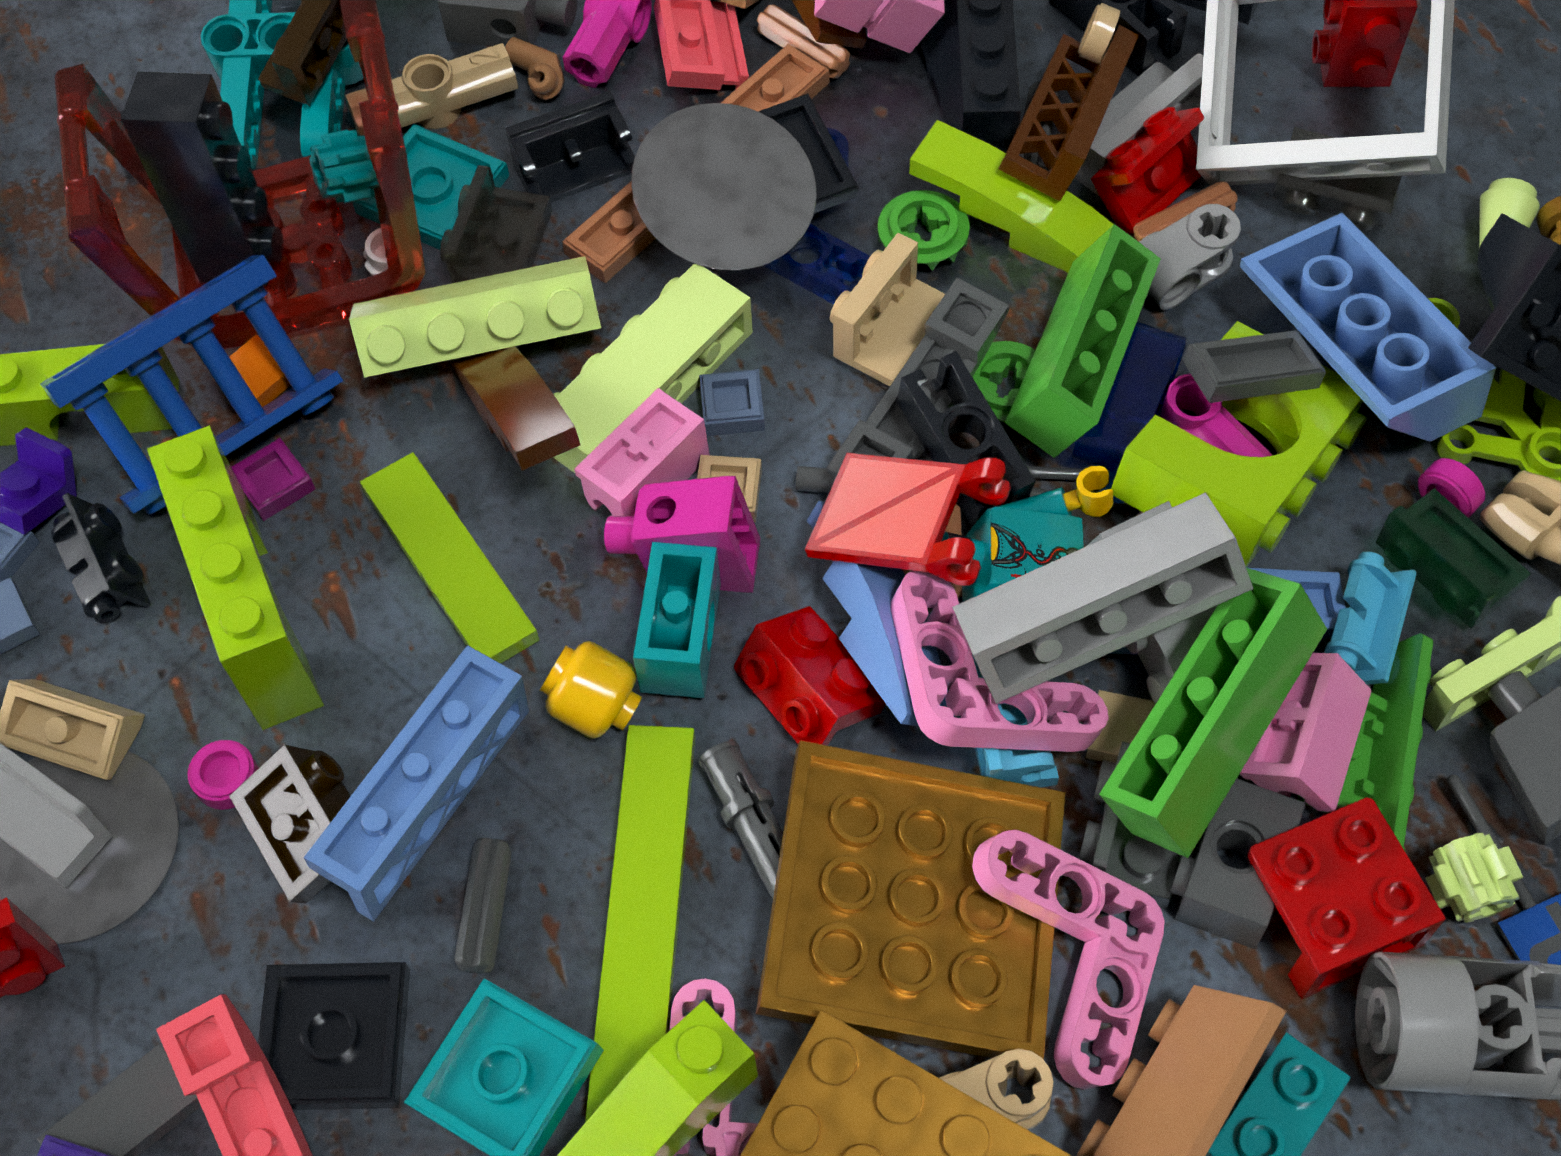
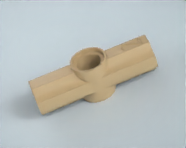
M501 43L449 61L435 54L419 55L411 59L404 66L402 76L344 96L359 136L370 135L372 138L414 123L429 129L445 128L454 123L459 117L462 107L518 89V83L510 57L504 44Z

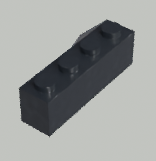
M944 0L945 13L920 41V45L926 58L925 67L930 81L935 82L939 92L940 106L948 125L1006 153L1019 126L1021 114L1013 0Z
M138 71L121 116V121L199 282L207 283L252 255H264L273 269L274 263L280 262L283 255V234L281 229L275 227L268 211L266 192L257 185L251 170L249 151L246 146H241L233 127L230 105L222 101L212 74Z

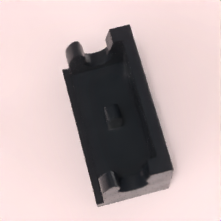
M611 91L505 128L513 165L534 208L632 174L635 155L628 144L629 141H632V136Z

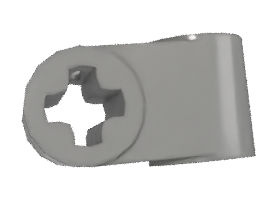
M1206 204L1198 207L1192 213L1165 229L1149 234L1139 241L1161 258L1148 291V295L1161 309L1168 310L1178 306L1191 294L1214 280L1222 278L1229 271L1233 261L1231 247L1237 242L1241 231L1240 220L1236 213L1228 207L1219 204Z

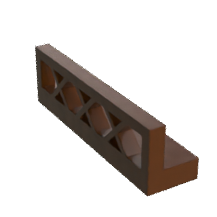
M1119 25L1101 61L1097 64L1080 57L1078 50L1081 42L1063 34L998 169L1060 202L1088 155L1139 35ZM1067 59L1091 72L1075 73ZM1066 90L1074 103L1061 104L1054 91ZM1053 121L1060 134L1047 135L1039 122ZM1038 152L1048 171L1024 159L1019 154Z

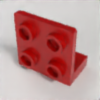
M1371 798L1361 799L1255 844L1248 852L1250 863L1302 952L1288 973L1301 1000L1361 974L1371 954L1378 952L1409 953L1424 946L1446 919L1375 801Z

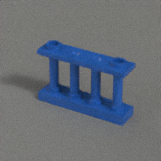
M264 255L250 256L40 383L53 404L61 408L71 403L75 410L81 408L84 410L136 486L119 497L125 507L133 514L144 508L147 514H151L165 507L166 503L152 464L104 396L109 391L103 383L107 379L124 369L130 377L137 375L178 437L202 428L158 363L163 358L157 350L158 348L178 336L183 344L190 342L241 419L240 422L216 436L225 456L298 409L303 415H307L321 408L334 398L330 389L343 382L337 370L324 368L314 375L311 373L263 298L268 294L263 284L277 276ZM230 304L236 312L243 310L292 386V389L263 407L211 330L216 326L211 316Z

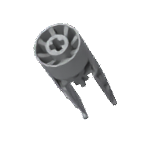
M1394 952L1371 954L1362 970L1357 989L1355 1009L1356 1042L1360 1064L1367 1081L1376 1090L1524 1098L1530 1100H1561V1058H1552L1547 1062H1543L1542 1053L1561 1054V1009L1535 1008V1005L1561 1007V965L1544 964L1539 961ZM1473 985H1486V986H1483V987H1481L1480 989H1478L1477 991H1474V986H1473ZM1503 1058L1505 1072L1473 1070V1068H1488Z

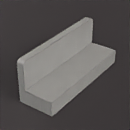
M1198 52L1176 72L1162 63L1156 62L1111 99L1088 155L1074 179L1099 196L1090 178L1108 163L1106 156L1111 150L1126 141L1135 139L1145 130L1143 123L1151 115L1167 107H1174L1176 111L1200 108L1203 55Z
M0 743V839L67 888L113 835L85 804Z

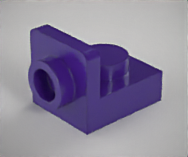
M27 427L15 434L18 461L0 472V523L23 535L66 504L62 496L66 493L77 497L73 457L70 449L60 442L49 439Z

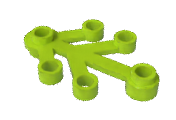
M1428 298L1458 329L1460 315L1457 309L1443 299ZM1500 369L1499 383L1493 378L1482 417L1475 421L1501 425L1513 439L1480 434L1472 426L1466 424L1441 436L1437 445L1438 454L1441 458L1453 459L1463 465L1469 463L1473 457L1518 465L1521 471L1524 470L1561 481V401L1535 387L1533 399L1542 409L1540 425L1538 427L1523 411L1526 382ZM1450 440L1462 441L1467 448L1460 449L1455 447ZM1542 457L1548 458L1552 460L1554 463L1548 462Z

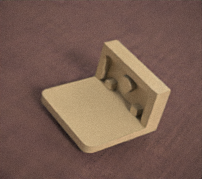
M900 233L895 235L884 251L876 250L870 256L864 267L862 279L851 292L845 290L840 294L830 313V322L833 323V357L888 386H891L925 336V323L945 295V293L916 279L918 242Z

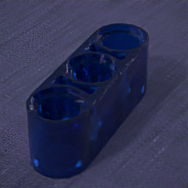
M1140 322L1136 323L1099 422L1076 440L1072 459L1092 466H1102L1112 473H1117L1126 447L1155 414L1159 416L1169 385L1173 382L1187 342L1186 337Z

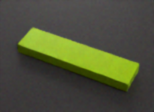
M414 452L360 481L365 495L466 646L472 647L501 664L540 641L536 628Z

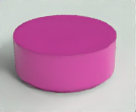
M1437 459L1418 479V489L1423 501L1432 511L1448 520H1467L1485 500V490L1479 478L1467 466L1453 459Z
M219 740L207 744L194 755L188 768V782L200 801L208 807L219 810L235 808L229 796L259 767L244 745L232 740Z

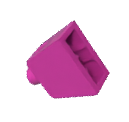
M736 476L645 484L638 491L634 516H609L607 518L604 528V542L609 554H637L647 572L652 542L717 547L721 580L720 590L753 593L761 538Z

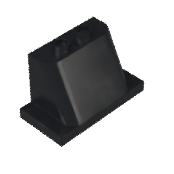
M1501 213L1481 243L1477 256V263L1491 315L1468 349L1481 358L1561 401V245Z

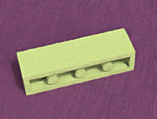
M585 256L354 303L349 317L364 378L601 328Z
M693 264L680 278L675 277L671 279L662 289L659 298L641 315H635L630 318L617 339L602 353L592 355L583 365L580 374L561 393H554V396L574 424L581 445L553 458L575 473L574 469L657 388L682 404L700 386L699 375L712 374L753 333L750 297L705 267Z

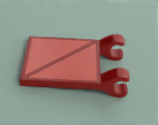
M846 453L805 547L807 557L929 572L953 584L970 586L976 581L981 569L980 562L972 560L976 551L974 543L970 539L961 537L950 538L942 541L960 492L989 505H1001L1005 502L1011 489L1009 481L1003 480L1006 472L1005 463L1000 459L989 457L968 464H956Z

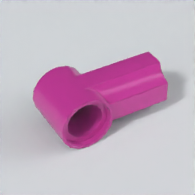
M585 0L583 23L562 57L565 71L572 74L579 84L596 88L598 84L607 82L629 42L638 43L645 36L651 18V0Z
M1191 374L1179 376L1169 385L1159 417L1226 452L1248 457L1273 456L1222 406V402L1209 403ZM1181 410L1192 411L1198 416L1187 415L1183 413Z

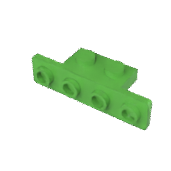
M1422 633L1398 642L1388 683L1374 684L1373 693L1371 692L1336 808L1338 810L1367 797L1373 799L1404 851L1409 807L1414 797L1413 779L1418 745L1423 735L1422 717L1426 689L1431 678L1430 662L1433 639ZM1298 795L1297 800L1305 802V799Z

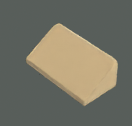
M35 679L9 680L0 711V743L7 748L105 780H111L140 731L145 714Z

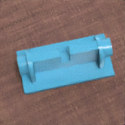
M1362 552L1359 554L1358 559L1350 562L1347 571L1349 578L1343 599L1350 606L1349 608L1339 610L1331 642L1326 645L1324 652L1338 653L1367 685L1388 683L1417 574L1414 569L1390 572L1384 566V558L1374 552Z

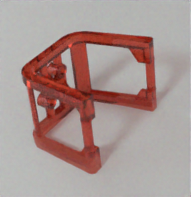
M340 0L346 37L354 61L360 64L368 96L367 101L359 102L367 151L380 187L374 188L388 269L371 277L345 283L353 271L350 258L339 239V236L345 229V222L334 197L323 198L320 195V190L314 182L309 158L311 155L252 171L258 187H262L266 192L268 211L275 227L281 229L283 234V255L280 262L273 265V270L277 276L270 280L268 286H264V288L268 292L265 296V301L287 334L348 318L354 303L413 292L419 287L426 273L406 149L398 114L399 107L395 98L385 47V35L382 32L376 0ZM84 64L57 71L54 78L64 182L63 193L65 196L69 241L150 316H153L206 283L199 282L172 224L180 298L138 256L126 241L111 196L94 175L90 176L85 128L160 204L161 202L121 121L122 115ZM306 191L307 198L303 200L300 206V214L305 224L296 223L286 226L279 213L275 210L274 199ZM309 260L316 275L321 280L322 290L289 299L297 289V280L289 263H304ZM243 311L219 316V312L211 316L216 325L211 330L224 349L243 346L253 336H259ZM179 336L175 338L176 340L181 341Z

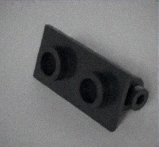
M66 493L62 497L69 512L55 518L51 537L57 546L67 571L77 574L85 566H89L71 580L81 601L84 613L89 617H94L98 623H107L119 616V607L127 601L148 608L151 602L141 583L143 572L138 563L127 552L119 534L122 531V526L118 518L109 508L101 503L92 504Z

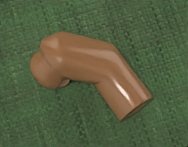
M517 37L510 38L505 49L510 57L511 64L528 72L529 78H527L533 94L541 99H550L557 96L565 82L558 55Z

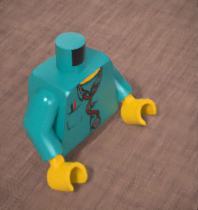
M1102 466L1085 468L1076 479L1077 489L1065 493L1064 489L1060 487L1022 500L989 508L966 536L945 532L942 541L955 537L970 539L976 549L972 560L980 562L981 569L976 581L970 586H962L963 602L1084 548L1082 518L1072 516L1071 511L1080 508L1083 513L1092 517H1100L1108 513L1113 505V490L1107 489L1098 493L1090 492L1101 490L1109 484L1108 470Z

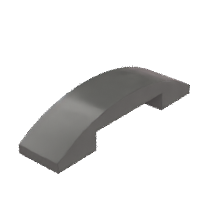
M956 278L925 323V336L867 421L864 422L859 419L827 466V473L836 478L846 453L917 460L925 448L897 403L901 378L918 369H922L927 377V381L921 384V389L938 412H946L950 407L954 406L947 390L936 393L930 384L931 380L937 377L940 359L957 351L973 377L1009 312V305Z

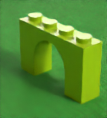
M1237 321L1221 340L1264 334ZM1323 366L1326 374L1319 388L1222 401V406L1231 415L1254 428L1271 443L1277 455L1267 457H1248L1226 452L1155 414L1126 447L1111 487L1113 496L1144 513L1167 501L1174 507L1206 492L1236 537L1245 566L1247 567L1261 548L1269 553L1275 549L1291 520L1286 514L1289 512L1298 517L1304 510L1317 486V483L1312 481L1313 478L1322 483L1328 478L1342 453V449L1338 445L1348 450L1354 443L1367 419L1366 416L1358 413L1363 400L1337 372Z
M210 425L147 448L220 663L262 730L323 707L324 703L306 654L280 606L260 556L267 554L268 551L251 505Z

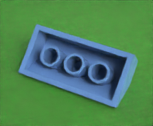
M1343 213L1241 259L1240 268L1388 428L1431 442L1482 417L1496 367L1468 349L1471 342Z

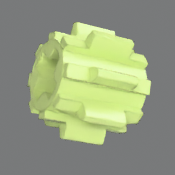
M1475 833L1471 836L1455 839L1443 847L1437 848L1433 851L1434 855L1429 857L1435 874L1425 878L1439 908L1443 909L1451 906L1458 922L1462 920L1465 923L1473 922L1474 920L1493 916L1506 908H1510L1515 904V900L1520 899L1513 882L1522 879L1523 875L1509 846L1498 849L1490 834L1484 836L1483 833Z

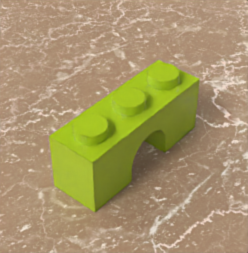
M105 344L0 354V446L16 445L15 434L25 427L57 441L60 414L84 410L82 408L75 410L71 403L61 408L53 404L40 383ZM160 347L157 350L163 358L158 363L179 392V378L163 347ZM124 369L103 382L109 390L104 396L130 433L173 429L137 375L130 377Z

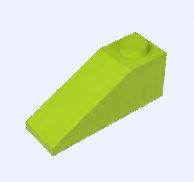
M703 1000L644 1054L557 1156H673L758 1077L754 1052L713 1008Z

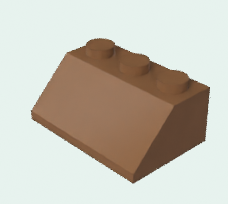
M1197 985L1192 987L1182 1006L1169 998L1148 1034L1149 1037L1159 1042L1157 1049L1147 1065L1135 1058L1132 1060L1112 1095L1124 1103L1111 1127L1099 1119L1096 1121L1077 1156H1206L1287 1011L1271 1002Z

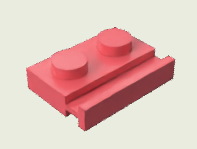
M655 0L653 7L667 86L720 90L722 84L735 85V89H737L749 78L735 6L711 0Z

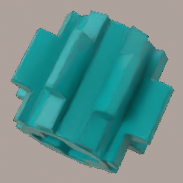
M343 130L321 135L323 144L311 146V157L309 158L314 176L313 179L320 190V195L323 198L335 197L337 203L344 202V204L371 198L370 189L381 187V178L383 176L380 155L377 147L372 142L371 136H357L356 130Z

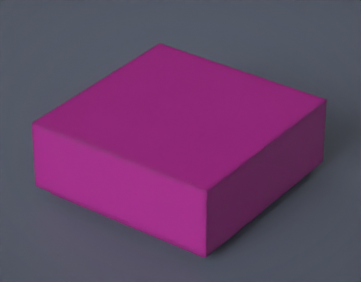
M278 438L231 467L249 503L263 521L316 489L310 476L281 438Z

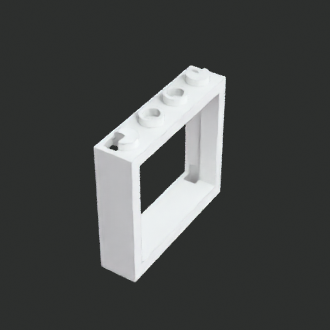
M1207 0L1200 110L1204 120L1199 123L1196 170L1210 186L1219 181L1227 182L1228 185L1446 173L1455 0H1431L1424 132L1230 145L1239 5L1284 0Z

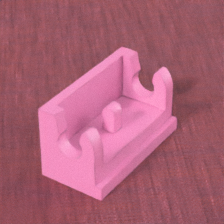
M657 388L574 469L576 476L581 479L585 498L591 508L597 511L604 504L612 516H634L638 491L645 484L687 480L699 468L700 455H710L704 419Z
M1313 653L1241 770L1240 775L1244 779L1252 780L1259 787L1291 797L1292 793L1298 794L1305 799L1307 804L1318 811H1335L1372 690L1338 653Z

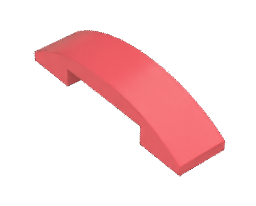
M221 994L156 1029L184 1095L196 1094L222 1156H312L299 1122L273 1069L252 1032L226 994Z

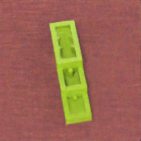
M937 120L911 156L909 174L960 195L959 211L1010 232V248L1068 273L1073 261L1114 225L1093 207L1069 191H1066L1059 202L999 170L998 168L1005 156V152Z

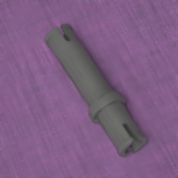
M735 740L725 741L713 746L702 754L699 764L708 775L724 806L721 811V817L726 827L736 829L757 869L760 879L773 900L783 831L771 810L774 806V800L769 790L758 786L740 752L738 743Z

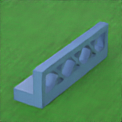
M467 645L304 856L311 870L348 891L357 912L373 922L528 714L529 708L522 675Z

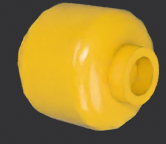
M591 641L581 643L575 650L566 645L539 690L548 695L545 701V708L551 717L591 739L604 735L611 725L623 731L642 699V696L632 691L637 679L635 667Z

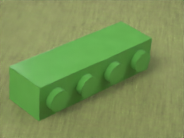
M1117 225L1111 226L1073 261L1005 422L1054 458L1098 424L1161 260L1160 257Z
M1246 568L1253 589L1217 605L1099 793L1131 834L1189 858L1327 631L1324 622L1299 583Z

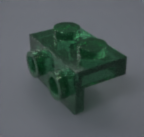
M1432 489L1407 510L1403 506H1398L1389 513L1375 542L1384 550L1386 557L1395 567L1402 571L1414 569L1417 572L1415 579L1432 593L1435 602L1445 612L1456 615L1471 629L1523 587L1531 575L1524 566L1436 489Z

